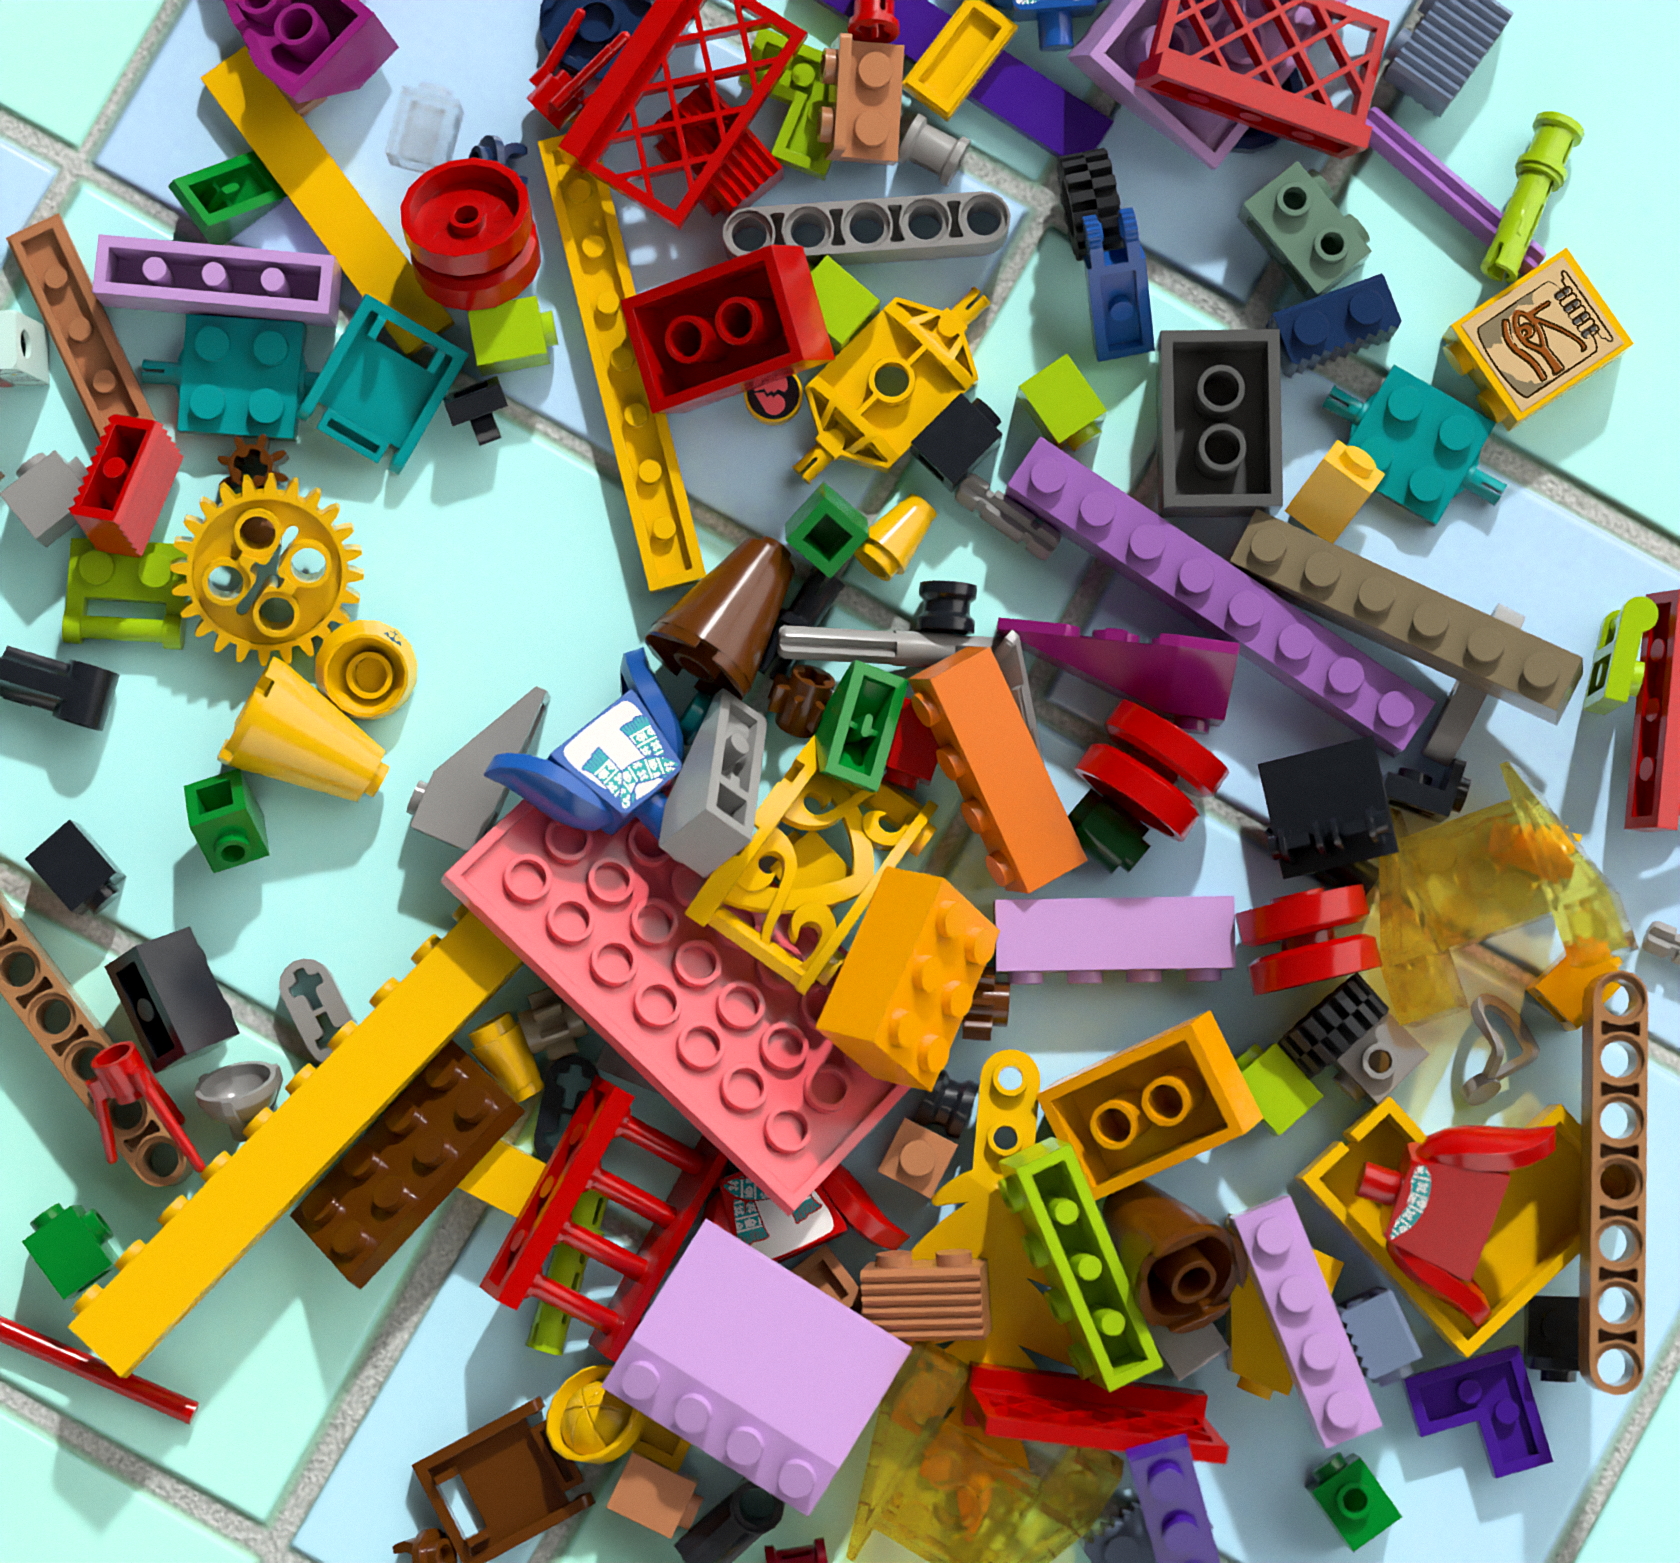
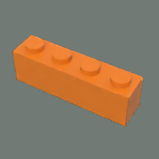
M966 647L908 678L915 693L911 697L913 709L919 720L926 727H930L940 747L936 750L938 763L945 775L950 780L955 781L964 799V802L961 803L963 817L971 830L976 834H980L989 853L985 857L986 866L994 881L999 886L1004 887L1006 891L1030 894L1087 862L1088 859L991 648Z

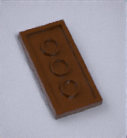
M451 1040L289 1216L350 1283L362 1290L526 1111L461 1046Z

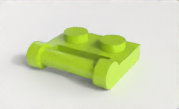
M71 538L66 609L62 620L63 642L83 644L85 639L162 643L164 649L183 650L187 618H182L180 612L184 604L188 602V596L173 595L172 587L173 584L185 579L186 575L170 571L171 560L187 557L188 555L173 546L174 543L148 542L143 555L140 558L97 551L89 539ZM88 600L166 604V614L164 620L87 615Z
M1645 596L1631 598L1621 609L1612 611L1603 619L1582 710L1606 715L1626 704L1629 696L1636 697L1638 695L1645 670V663L1637 661L1642 634L1650 630L1658 620V608L1651 599Z

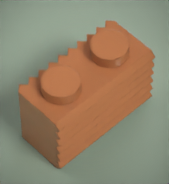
M969 1249L940 1250L935 1253L936 1259L917 1261L912 1260L911 1251H883L876 1254V1261L869 1262L860 1271L862 1316L902 1342L985 1340L992 1331L988 1259H973L972 1251Z

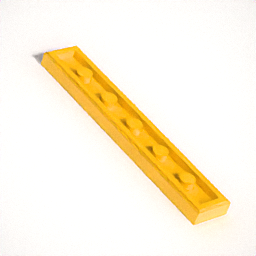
M246 45L200 77L203 84L330 255L336 257L343 272L362 298L366 293L438 336L455 325L444 307L426 296L415 278L412 264L301 115L294 111L275 84L256 68ZM386 319L383 326L407 358H410L428 344Z

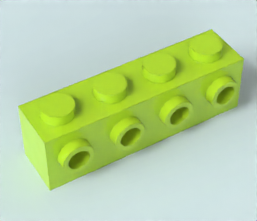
M1050 1137L998 1161L1004 1176L1003 1179L998 1181L999 1191L1009 1211L1012 1214L1019 1212L1027 1230V1234L1021 1236L1024 1251L1032 1266L1036 1270L1042 1267L1051 1288L1044 1292L1045 1300L1056 1322L1059 1325L1066 1323L1074 1344L1067 1347V1351L1079 1377L1082 1380L1089 1378L1092 1383L1111 1392L1163 1367L1143 1315L1137 1304H1135V1296L1133 1298L1130 1284L1071 1144Z

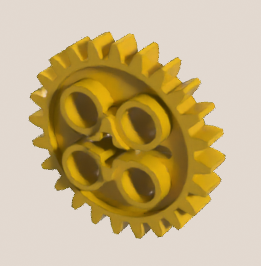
M268 473L264 489H256L252 479L247 474L243 476L242 492L235 494L225 482L221 483L219 491L222 502L217 505L211 499L202 496L199 500V505L205 515L204 519L186 514L183 521L186 528L194 534L193 537L176 536L173 546L188 555L187 557L171 560L170 571L186 575L185 579L173 584V595L191 597L181 608L180 614L182 618L200 615L201 620L195 628V635L198 638L212 630L217 633L214 644V651L217 653L223 650L230 642L236 644V662L241 663L249 650L252 649L258 651L261 666L266 667L271 651L279 650L283 661L291 664L292 647L297 645L308 656H313L315 650L313 637L318 635L324 640L333 632L329 624L331 620L339 624L350 623V615L341 604H357L360 601V593L348 586L347 583L364 579V569L348 564L349 561L362 555V547L358 544H344L343 542L354 532L353 523L347 522L339 525L333 523L340 512V505L336 502L324 509L319 508L320 488H314L305 498L298 495L299 480L297 477L291 479L285 490L277 489L274 473ZM259 516L268 519L275 529L274 535L269 540L253 542L243 535L241 526L247 519ZM290 526H296L299 530L296 537L288 544L278 560L277 573L280 577L278 578L271 574L267 576L247 612L244 614L239 613L236 610L238 604L256 582L258 566L255 562L266 565L273 556L286 530ZM312 548L319 551L324 556L326 562L318 572L305 574L294 567L291 561L293 556L299 550ZM220 566H230L240 572L243 582L237 589L222 591L211 583L210 573ZM280 597L287 600L292 605L294 611L287 620L272 622L262 615L260 611L261 605L270 598Z

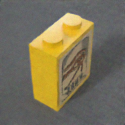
M1567 247L1451 324L1442 336L1447 344L1443 347V352L1452 368L1460 376L1469 375L1481 392L1476 395V398L1484 414L1496 422V424L1501 421L1508 432L1621 357L1634 344Z

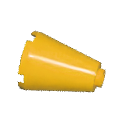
M275 656L272 657L268 668H265L234 722L235 730L229 740L225 739L216 759L230 767L358 802L363 793L374 797L390 766L381 762L385 750L285 661Z

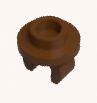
M438 1528L421 1530L416 1537L398 1542L392 1547L393 1554L404 1552L411 1554L412 1563H457V1553L452 1542Z

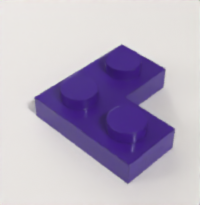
M1510 1345L1411 1374L1401 1379L1417 1435L1424 1437L1476 1421L1493 1478H1501L1554 1462L1519 1345Z

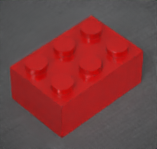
M768 245L620 300L652 414L687 413L835 360L803 246Z

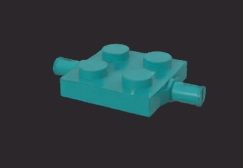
M186 314L184 347L178 357V362L143 359L141 368L145 372H141V383L176 385L179 396L177 431L181 434L222 437L239 436L240 438L258 439L261 434H265L270 440L297 442L299 418L295 415L320 372H309L304 356L306 325L304 322Z
M1395 364L1390 369L1379 390L1364 403L1334 385L1328 394L1330 397H1327L1321 406L1352 423L1346 446H1355L1365 451L1374 460L1376 468L1385 474L1374 489V492L1433 526L1438 524L1450 501L1464 489L1469 490L1495 506L1501 497L1500 495L1507 487L1506 483L1498 481L1477 468L1481 448L1496 422Z

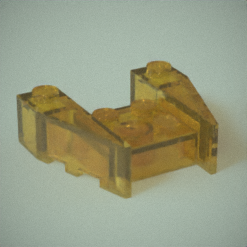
M1509 761L1499 765L1511 799L1409 835L1402 812L1390 807L1400 852L1379 857L1380 957L1382 962L1380 970L1400 1026L1416 1028L1470 1009L1450 952L1552 916L1571 967L1585 969L1639 950L1617 889L1603 875L1585 852L1584 847L1548 805L1547 800L1521 767Z
M914 1341L910 1353L880 1402L846 1558L854 1562L871 1533L876 1529L929 1563H1050L1091 1530L1122 1480L1125 1460L1109 1450L1063 1445L1044 1477L1040 1478L943 1418L963 1386L970 1365L930 1341Z

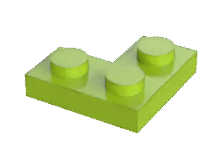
M767 29L759 30L751 48L753 61L778 56L788 38ZM803 44L769 95V98L790 106L771 154L780 164L825 181L833 160H825L826 143L817 142L816 130L820 107H828L829 84L820 83V64L823 51ZM768 70L755 72L758 85ZM749 74L741 75L738 79L739 86L753 91Z

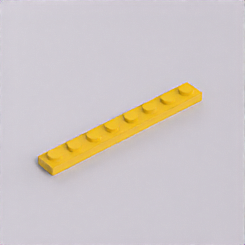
M566 134L537 142L650 594H655L698 583L706 576L667 416L666 414H652L621 307L620 300L634 296L636 292L610 188L587 172L581 174L563 162L558 146Z

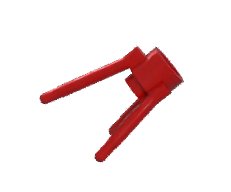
M582 8L575 10L543 65L529 79L536 88L526 99L557 130H560L568 121L572 124L575 122L593 95L592 93L583 99L588 94L583 87L631 38L629 32H621L574 78L563 68L554 77L552 75L585 18L586 12Z
M123 1041L115 1043L99 1052L91 1061V1067L96 1076L88 1079L85 1085L94 1101L101 1142L107 1163L115 1164L118 1160L107 1098H115L119 1105H126L144 1097L183 1156L186 1157L197 1173H202L206 1165L181 1128L186 1121L185 1116L146 1066L135 1043Z

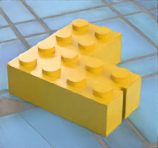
M1386 1096L1379 1104H1372L1342 1132L1343 1136L1349 1141L1346 1146L1342 1141H1333L1294 1177L1457 1355L1466 1358L1473 1354L1580 1253L1581 1125L1562 1104H1548L1523 1127L1556 1126V1148L1549 1156L1530 1166L1509 1170L1511 1178L1472 1277L1484 1292L1492 1314L1479 1329L1463 1314L1412 1282L1394 1264L1386 1251V1239L1382 1236L1379 1221L1383 1205L1354 1195L1357 1177L1365 1161L1396 1171L1407 1143H1422L1427 1137L1390 1096ZM1613 1164L1602 1172L1600 1186L1603 1193L1610 1199H1616L1621 1196L1626 1189V1175L1621 1168Z

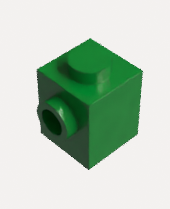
M241 769L230 770L183 786L189 828L214 874L270 856L264 814Z
M60 1203L53 1205L30 1222L35 1232L21 1241L63 1300L75 1298L115 1269L114 1264L119 1258L108 1243V1240L114 1237V1234L107 1222L97 1210L91 1208L86 1212L82 1205H72L65 1210Z
M1337 1452L1322 1461L1311 1471L1315 1480L1305 1486V1489L1343 1543L1351 1551L1355 1552L1403 1517L1365 1462L1355 1453L1344 1458L1341 1452Z

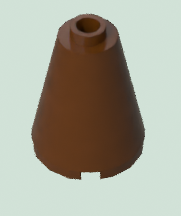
M762 536L760 540L756 538L744 540L651 625L650 631L645 637V644L653 656L675 676H678L681 670L684 669L698 678L693 688L711 697L724 688L742 701L745 695L751 691L795 573V568L789 560L791 557L790 551L779 541L768 536Z
M1140 1180L1107 1196L1102 1209L1103 1218L1130 1284L1133 1298L1135 1296V1304H1137L1145 1320L1154 1327L1156 1325L1167 1327L1171 1333L1184 1334L1202 1329L1223 1316L1232 1306L1227 1298L1231 1295L1237 1283L1243 1289L1248 1277V1257L1236 1236L1218 1223L1146 1180Z

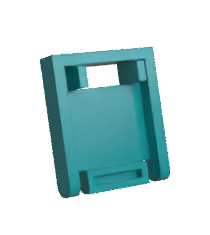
M365 293L295 416L306 422L313 414L316 404L318 402L323 404L327 408L320 418L316 429L377 464L389 444L394 445L399 449L392 456L388 470L399 475L469 353ZM386 319L436 348L425 368L375 340Z

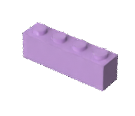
M98 234L92 293L104 307L304 322L305 325L337 328L343 270L334 255Z
M1234 896L1004 899L993 902V924L1000 930L994 950L995 974H1007V982L1010 985L1043 984V973H1067V984L1103 983L1102 972H1126V983L1162 982V971H1186V982L1222 981L1221 970L1236 968Z
M1282 1195L1227 1217L1233 1234L1241 1242L1248 1257L1249 1274L1317 1443L1328 1449L1383 1427L1291 1196Z

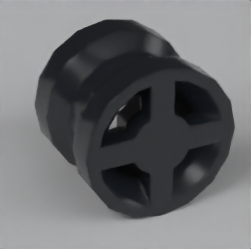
M942 580L922 581L919 583V596L924 601V611L917 617L916 631L951 633L954 635H972L975 633V620L970 616V604L977 598V585Z
M942 1069L932 1092L925 1091L914 1122L922 1126L934 1123L944 1127L948 1136L959 1140L980 1084L971 1080L962 1083L952 1080L947 1071Z

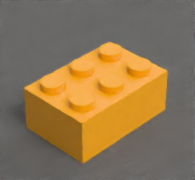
M886 866L815 1028L872 1077L932 1092L940 1071L948 1061L949 1050L963 1017L970 1010L973 994L984 968L994 954L1000 930L945 878Z
M1211 1010L1058 1079L1036 1094V1098L1056 1138L1071 1144L1094 1201L1244 1135L1263 1119Z

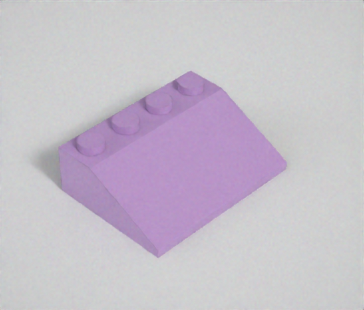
M1110 0L1066 58L1112 99L1211 170H1216L1249 126L1135 86L1139 64L1149 57L1162 0ZM1194 0V1H1195V3H1196V5H1197L1198 3H1200V2H1202V1H1204V0ZM1221 0L1199 10L1215 42L1236 31ZM1237 0L1248 24L1269 13L1263 0ZM1279 0L1281 6L1288 2L1286 0ZM1336 0V1L1346 4V2H1347L1348 0ZM1180 3L1177 15L1184 12ZM1296 5L1285 11L1300 43L1321 32L1309 9ZM1186 17L1174 24L1168 48L1191 56L1202 50L1203 47ZM1273 19L1252 29L1268 61L1288 50ZM1240 36L1219 47L1231 71L1243 75L1256 68ZM1314 43L1304 48L1306 54L1314 45ZM1207 55L1199 58L1200 60L1211 63ZM1292 56L1271 67L1280 86L1296 68ZM1259 74L1252 77L1255 80L1263 82Z
M705 1219L601 1387L809 1517L849 1454L912 1347L708 1219Z

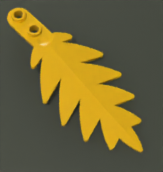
M1014 1049L1002 1050L993 1054L982 1068L973 1169L946 1183L931 1199L934 1206L966 1204L943 1219L911 1250L912 1260L916 1261L936 1259L935 1253L946 1249H969L972 1251L973 1259H988L992 1331L985 1340L955 1341L941 1351L910 1383L892 1410L893 1415L900 1418L955 1407L935 1435L921 1465L920 1473L922 1476L927 1477L955 1472L958 1505L965 1530L969 1534H974L977 1531L985 1515L997 1476L1024 1486L1029 1485L1032 1481L1028 1459L1020 1439L984 1435L980 1427L965 1426L960 1420L969 1361L1038 1369L1035 1363L1019 1347L1021 1346L1074 1368L1067 1351V1347L1074 1344L1066 1323L1059 1325L1048 1308L1045 1296L1028 1280L1031 1279L1050 1287L1042 1267L1036 1270L1024 1251L1021 1236L1027 1234V1230L1019 1212L1012 1214L1009 1211L998 1188V1181L1004 1178L998 1161L1035 1145L1039 1103L1036 1094L1040 1091V1073L1036 1063L1030 1056ZM1007 1068L1016 1069L1022 1077L1021 1085L1014 1090L1005 1089L999 1082V1074ZM1001 1128L1013 1130L1017 1136L1016 1145L1008 1150L1000 1149L994 1142L995 1132ZM913 1341L904 1343L915 1349L948 1341Z

